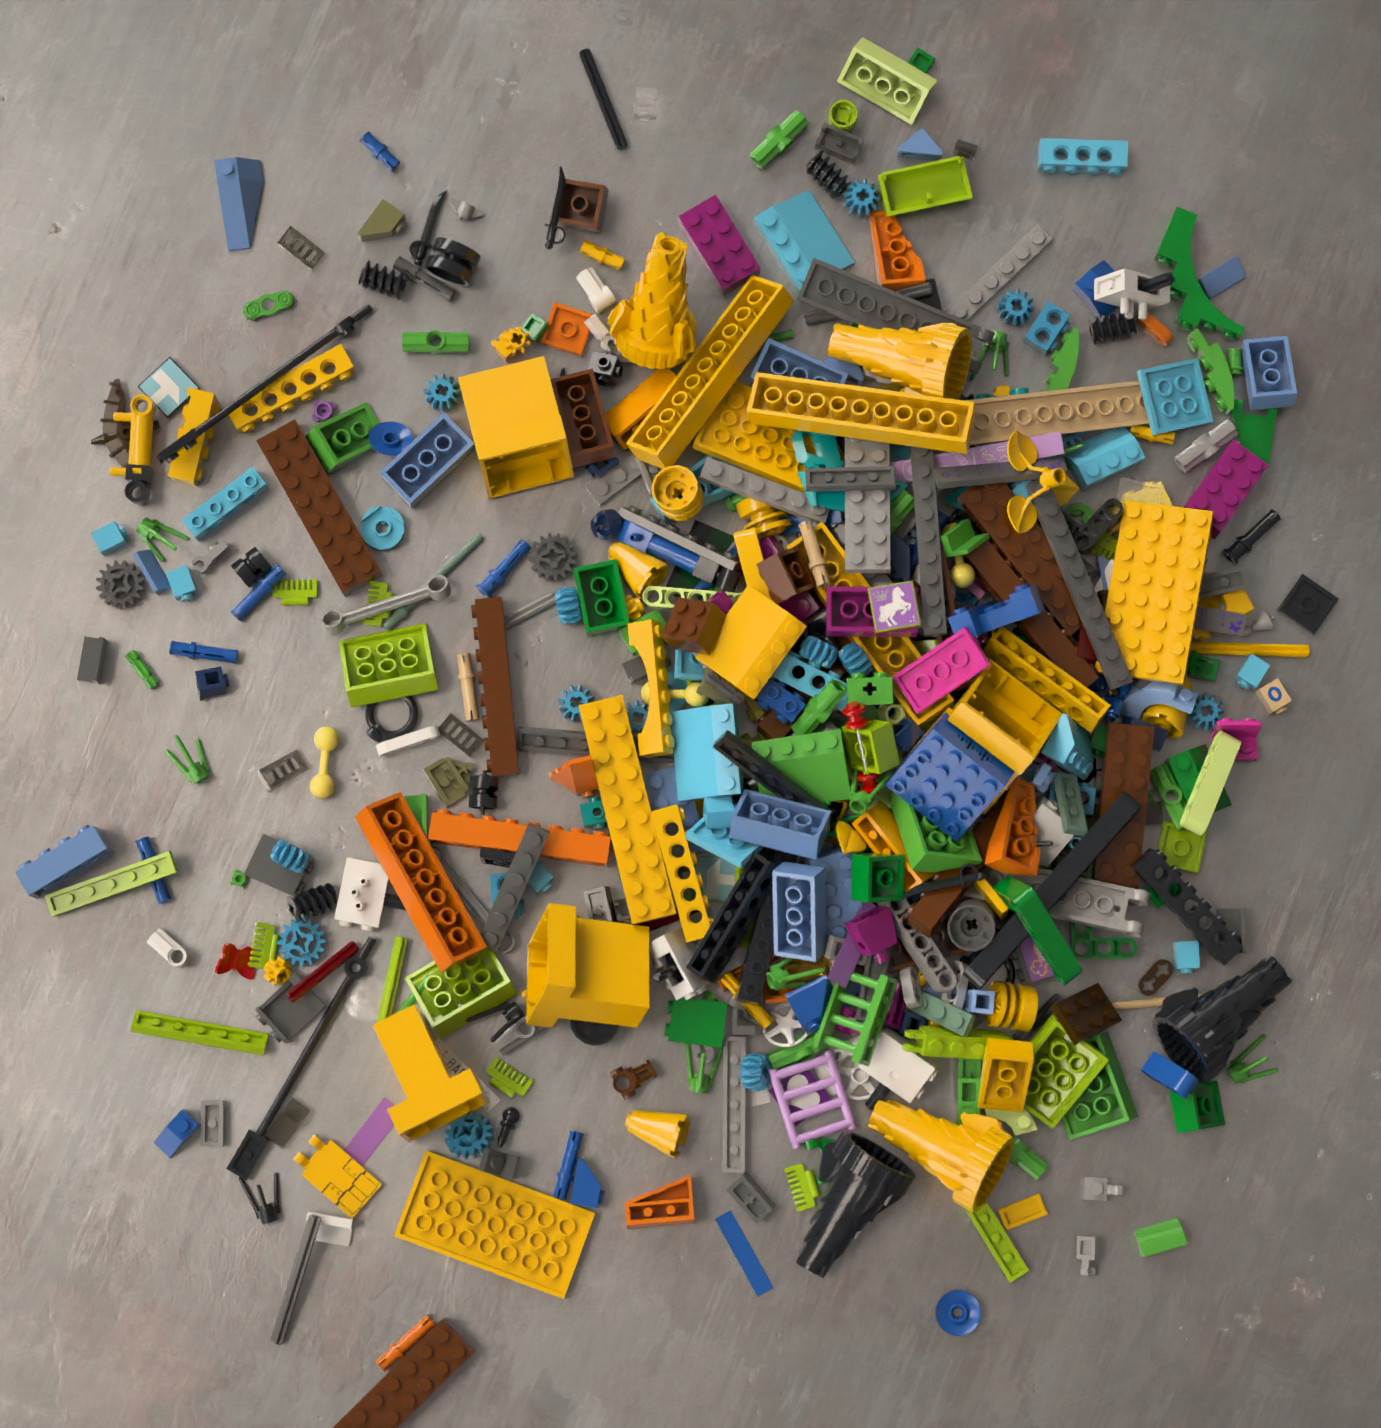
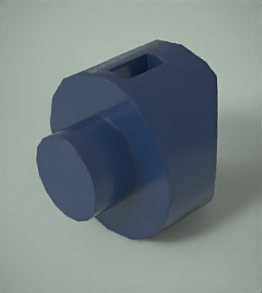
M614 509L602 510L590 522L592 533L595 537L603 540L617 538L622 531L624 519Z

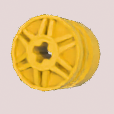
M680 465L668 466L655 476L652 483V495L665 516L675 521H687L698 514L704 503V492L695 475L688 468ZM681 494L683 498L679 499L677 496Z
M746 498L736 504L740 519H751V522L743 527L744 530L755 527L758 540H763L767 536H777L786 528L792 526L790 519L780 520L788 516V513L785 511L776 512L777 508L750 498Z
M994 980L988 990L995 992L994 1009L992 1015H985L987 1025L1006 1029L1009 1026L1011 1030L1028 1032L1032 1028L1037 1015L1038 995L1036 988L1033 985L1016 984L1014 986L1011 982Z

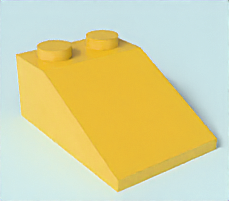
M987 1038L983 1057L978 1108L1023 1112L1034 1061L1032 1042Z

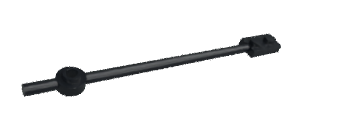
M366 304L354 314L342 320L332 330L238 398L158 453L156 458L161 464L166 461L169 464L180 456L178 452L184 448L188 451L197 444L196 439L334 338L341 334L344 337L350 334L355 329L353 325L372 312V307Z
M369 936L358 956L350 957L344 965L346 977L257 1131L248 1130L226 1168L227 1170L245 1180L248 1179L270 1141L264 1138L266 1131L354 979H360L366 974L367 963L365 960L377 940ZM354 964L360 965L358 972L352 970Z

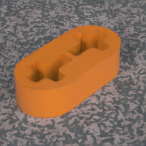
M1147 312V319L1145 320L1136 318L1137 323L1163 346H1167L1174 339L1173 334L1149 312Z

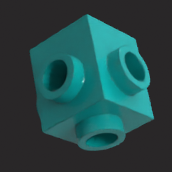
M601 796L589 798L588 803L580 804L584 828L594 827V830L607 828ZM596 810L602 812L600 816H595L593 813Z

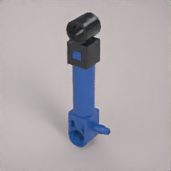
M624 519L622 531L616 538L617 540L644 553H650L692 573L693 576L709 584H714L724 591L735 592L743 574L740 570L732 571Z

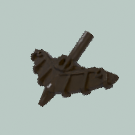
M118 378L109 383L112 387L107 400L103 402L106 404L104 418H100V422L103 423V434L90 441L92 445L106 444L111 452L110 458H115L123 468H126V464L129 461L131 423L127 421H114L113 419L115 412L126 413L124 408V391ZM158 420L153 421V430L160 429Z

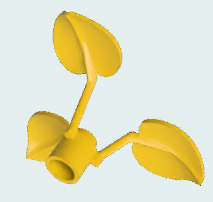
M1018 430L1011 434L1007 445V456L1013 468L1019 472L1024 471L1026 468L1031 471L1042 472L1040 476L1042 489L1029 496L1026 500L1023 496L1017 495L1008 502L1007 513L1012 526L1018 533H1025L1034 526L1037 520L1036 508L1030 503L1032 499L1052 488L1059 506H1063L1080 488L1068 476L1066 477V473L1062 468L1058 467L1048 470L1047 467L1032 466L1037 459V450L1034 443Z
M850 800L836 801L843 804L837 821L843 818L848 806L847 801ZM839 821L833 830L837 832L836 836L827 837L828 841L834 846H841L843 855L852 852H863L866 849V842L862 836L844 821Z

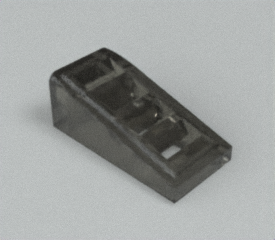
M291 225L276 243L278 247L310 270H313L325 254L324 251ZM291 235L295 237L290 245L286 244ZM299 240L300 242H302V244L295 251L292 248ZM304 247H309L304 256H301L300 252ZM312 251L316 252V255L310 262L306 260Z
M451 713L438 727L440 734L469 758H472L484 743V739ZM452 721L456 723L448 733L444 731ZM460 726L462 730L455 738H453V733ZM467 732L469 735L460 744L458 741ZM473 737L475 739L473 744L468 749L465 748Z
M297 749L259 769L258 776L266 790L271 792L308 770L309 767ZM292 758H294L297 765L299 766L298 769H295L294 765L292 764ZM284 763L287 764L291 771L289 774L283 766ZM277 767H278L279 771L281 772V774H282V776H283V777H281V778L278 776L277 772L275 771V769H276ZM270 772L273 779L275 780L274 782H271L267 773Z

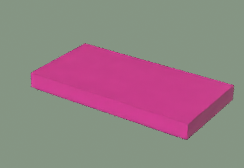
M964 627L892 677L915 712L919 714L992 664L969 629Z

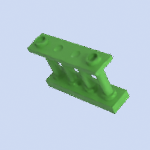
M853 971L846 988L835 983L820 1028L815 1034L813 1047L824 1051L828 1050L829 1045L852 1053L851 1061L869 1066L898 980L882 974L876 980ZM851 981L874 988L875 993L872 1001L869 1002L847 994ZM845 1002L867 1010L865 1022L860 1023L841 1016L840 1012L843 1003ZM836 1024L860 1032L857 1044L854 1045L832 1037Z

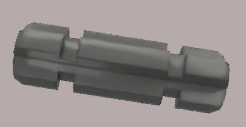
M710 671L704 679L706 683L710 686L714 685V689L725 697H730V700L736 705L742 703L745 698L744 693L740 690L736 691V687L725 679H720L719 675L714 671Z

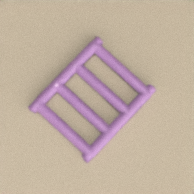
M832 1050L824 1052L825 1055L784 1069L769 1070L770 1079L793 1149L799 1148L801 1143L847 1128L849 1130L857 1128ZM825 1064L828 1065L831 1077L784 1092L780 1079ZM834 1085L838 1096L837 1099L791 1113L788 1100ZM838 1107L842 1108L845 1120L798 1135L794 1122Z

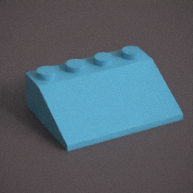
M810 190L776 204L754 217L753 224L797 295H799L813 258L842 270L855 264Z
M733 703L670 712L672 716V736L674 738L673 750L678 801L704 799V797L742 795L744 791L743 770L712 747L714 742L727 730L740 739L737 705Z

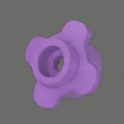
M317 400L314 403L315 413L312 415V418L316 422L320 420L327 421L333 418V410L336 408L333 402L327 403Z

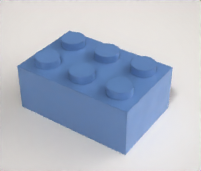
M1288 336L1243 340L1241 355L1250 410L1295 406L1297 389Z

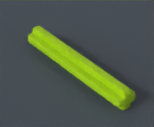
M398 936L394 940L377 1022L392 1016L408 939Z

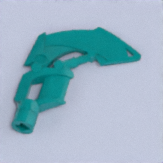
M795 430L796 433L791 436L796 459L797 462L805 465V472H797L809 504L815 508L818 505L830 510L845 512V491L806 492V468H835L844 466V461L840 458L835 438L837 436ZM804 436L812 437L817 456L806 452L803 441ZM896 481V486L900 488L896 492L890 490V503L903 490H906L907 484L905 482Z

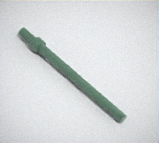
M477 533L433 576H446L484 538ZM419 601L396 608L394 610L395 613L383 626L389 631L401 619L404 620L409 615L408 612Z

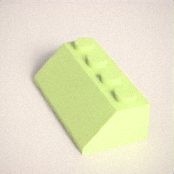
M862 37L854 46L837 82L912 125L929 98L937 80Z

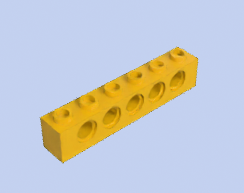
M342 344L287 372L229 414L239 433H248L255 429L256 424L262 421L263 423L269 422L275 418V414L293 409L295 403L301 400L302 402L310 400L314 397L313 394L320 390L322 392L329 390L333 387V383L338 380L345 381L353 376L352 373L355 372L354 366ZM329 365L336 367L335 372L332 374L324 373L325 368ZM308 376L316 377V381L312 385L306 384L305 379ZM290 386L297 388L296 393L293 395L285 393L286 389ZM269 397H276V404L272 406L266 404ZM250 407L258 408V412L254 416H248L247 410Z
M1003 626L991 637L983 651L987 658L993 660L1090 733L1101 722L1111 706Z
M676 804L651 811L686 943L702 939L711 926L713 918L707 917L706 909L710 907L707 896L701 895L700 887L704 885L701 874H696L694 865L698 863L695 852H690L688 843L691 842L686 839V832L688 830H684L682 822L686 821L683 808L678 809ZM673 822L677 824L678 833L676 835L670 836L666 833L665 827L668 823ZM676 844L684 847V854L681 857H674L671 853L672 847ZM682 866L690 869V876L687 879H681L677 875L678 869ZM687 888H693L696 891V897L692 901H687L683 897V892ZM693 910H699L702 913V919L697 923L689 919V914Z

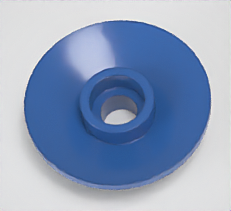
M397 422L379 423L369 433V443L372 448L385 455H399L413 441L411 431L403 424Z
M953 1290L947 1292L939 1299L935 1309V1316L938 1325L946 1333L954 1336H963L969 1334L977 1327L981 1317V1309L973 1295L963 1290ZM956 1308L961 1310L959 1317L953 1315V1311Z

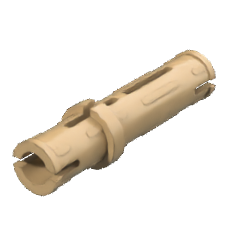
M805 521L800 523L798 527L800 528L810 561L808 566L813 571L817 588H822L821 585L824 588L831 584L825 568L827 563L822 558L812 521H807L808 524Z
M464 653L465 663L462 654L456 655L460 673L458 680H461L465 721H472L471 711L473 713V720L480 719L473 679L475 678V673L472 672L471 653Z

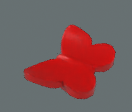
M226 943L222 948L223 956L217 962L215 973L224 974L230 970H236L240 976L250 980L253 979L254 967H249L248 962L251 961L249 959L250 956H255L251 955L250 952L255 950L249 946H244L237 950L235 945Z

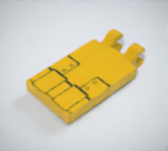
M313 1135L308 1142L317 1149L315 1154L308 1159L299 1152L293 1159L305 1168L301 1175L353 1219L380 1188L382 1183L334 1141L330 1140L328 1144H325L318 1136Z

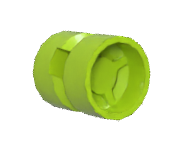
M848 100L836 101L830 108L828 124L851 133L857 121L856 106Z

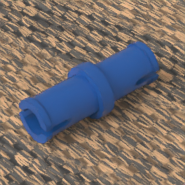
M370 131L363 135L364 138H361L360 142L373 153L372 156L375 159H379L392 172L397 168L396 165L400 164V161Z

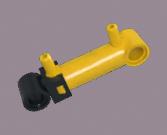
M143 394L137 395L131 400L130 407L132 413L115 412L113 414L114 421L131 422L129 461L126 464V468H110L111 476H125V480L129 482L124 490L125 496L137 505L146 503L150 498V490L145 483L151 484L152 478L150 463L153 417L156 411L155 403ZM147 402V410L139 412L138 407L140 403ZM137 487H141L142 495L138 498H134L132 494L133 490Z

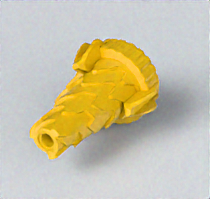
M664 232L656 235L651 252H648L645 271H641L640 281L635 284L634 297L630 296L629 301L621 300L611 311L607 324L611 326L610 335L614 337V344L618 351L622 353L621 355L638 366L650 369L675 367L686 361L689 355L696 349L697 323L694 315L688 309V283H685L686 242L682 243L676 237L666 235Z
M836 323L827 351L828 356L831 358L861 365L863 370L871 371L876 376L890 379L892 383L904 386L899 392L958 400L963 391L970 368L972 335L968 328L957 326L954 323L921 327L918 331L908 328H900L899 330L891 328L876 329L863 325H858V328Z
M878 1100L867 1127L883 1135L890 1144L908 1153L910 1159L919 1163L927 1172L939 1178L946 1187L954 1191L953 1202L973 1213L979 1211L994 1192L1009 1163L1015 1141L1010 1134L1003 1131L1001 1122L992 1117L963 1112L960 1116L963 1125L960 1124L959 1126L942 1117L938 1119L922 1109L916 1111L896 1101Z

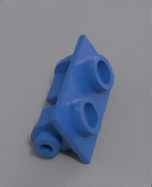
M1130 684L1116 689L1119 691V696L1106 697V693H1104L1102 699L1111 705L1103 718L1106 722H1114L1116 718H1119V713L1124 703L1122 699L1126 698L1129 689H1131Z

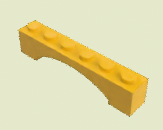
M652 619L628 624L629 646L635 647L644 662L649 681L648 715L642 732L637 734L639 756L647 758L673 754L674 738L671 732L672 716L669 710L670 694L667 688L668 672L665 666L666 650L663 638L661 637L664 628L662 622Z

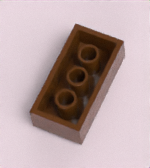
M593 368L550 379L563 423L572 467L575 468L615 458L614 445Z

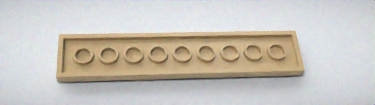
M1139 381L965 400L975 402L976 419L970 446L1009 441L1011 434L1015 430H1018L1027 437L1058 431L1061 432V435L1149 425Z

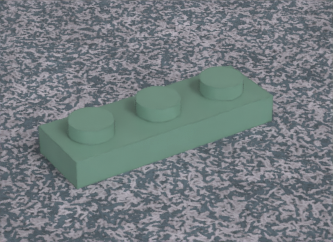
M1057 772L1053 777L1063 832L1065 834L1084 836L1088 829L1077 775Z
M921 990L923 1005L910 1010L964 1037H968L976 1016Z

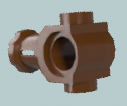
M649 1059L634 1069L629 1067L623 1070L621 1066L610 1072L613 1078V1087L617 1092L621 1093L624 1100L636 1095L634 1090L641 1087L642 1082L651 1077H658ZM645 1070H648V1072L638 1076V1074L642 1073ZM620 1077H626L630 1082L629 1087L625 1090H620L616 1085Z

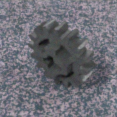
M548 533V539L541 535L540 543L533 542L536 549L529 550V553L534 555V557L529 558L530 563H535L531 567L532 571L539 570L537 576L541 577L544 574L546 581L553 577L554 581L557 582L560 575L565 579L566 571L569 573L573 572L570 565H576V561L572 558L576 557L577 554L576 552H571L574 545H567L568 538L565 537L561 540L559 533L555 538H552L551 533ZM555 544L561 545L565 550H559L555 547ZM547 545V549L544 551V553H539L542 547ZM550 553H555V556H559L555 558V562H551L549 558ZM567 560L565 566L558 570V566ZM546 564L550 567L551 571L545 570L541 565Z
M115 560L113 567L107 563L106 568L108 570L99 571L103 576L102 578H96V581L101 583V585L96 587V590L102 591L99 595L101 599L107 597L105 603L108 606L113 602L114 608L117 609L119 604H121L126 609L128 602L135 605L133 599H141L138 592L145 591V588L140 586L145 580L144 578H138L142 572L140 570L134 571L136 566L133 563L128 567L127 561L123 560L122 565H120ZM123 570L120 574H112L116 571ZM132 576L134 577L135 581L134 588L131 587L130 583ZM107 581L110 582V587H111V588L109 589V593L107 592V589H106V582H107ZM118 581L123 582L125 586L123 588L118 587L116 583ZM120 595H129L125 598L118 599Z

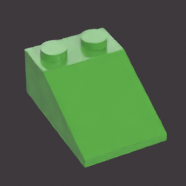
M366 402L314 426L305 438L326 473L329 474L373 450L369 443V433L379 422Z

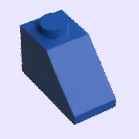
M182 1109L154 1141V1144L171 1158L201 1127V1124L187 1110Z
M578 1158L570 1203L597 1208L598 1203L603 1204L605 1191L601 1190V1184L585 1161Z

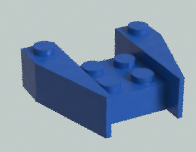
M1026 583L1014 588L1016 592L1010 594V599L1004 601V604L1002 601L992 604L990 600L968 610L966 606L954 610L955 615L948 618L953 633L956 634L964 627H967L973 637H976L985 632L1045 611L1036 585L1028 586Z

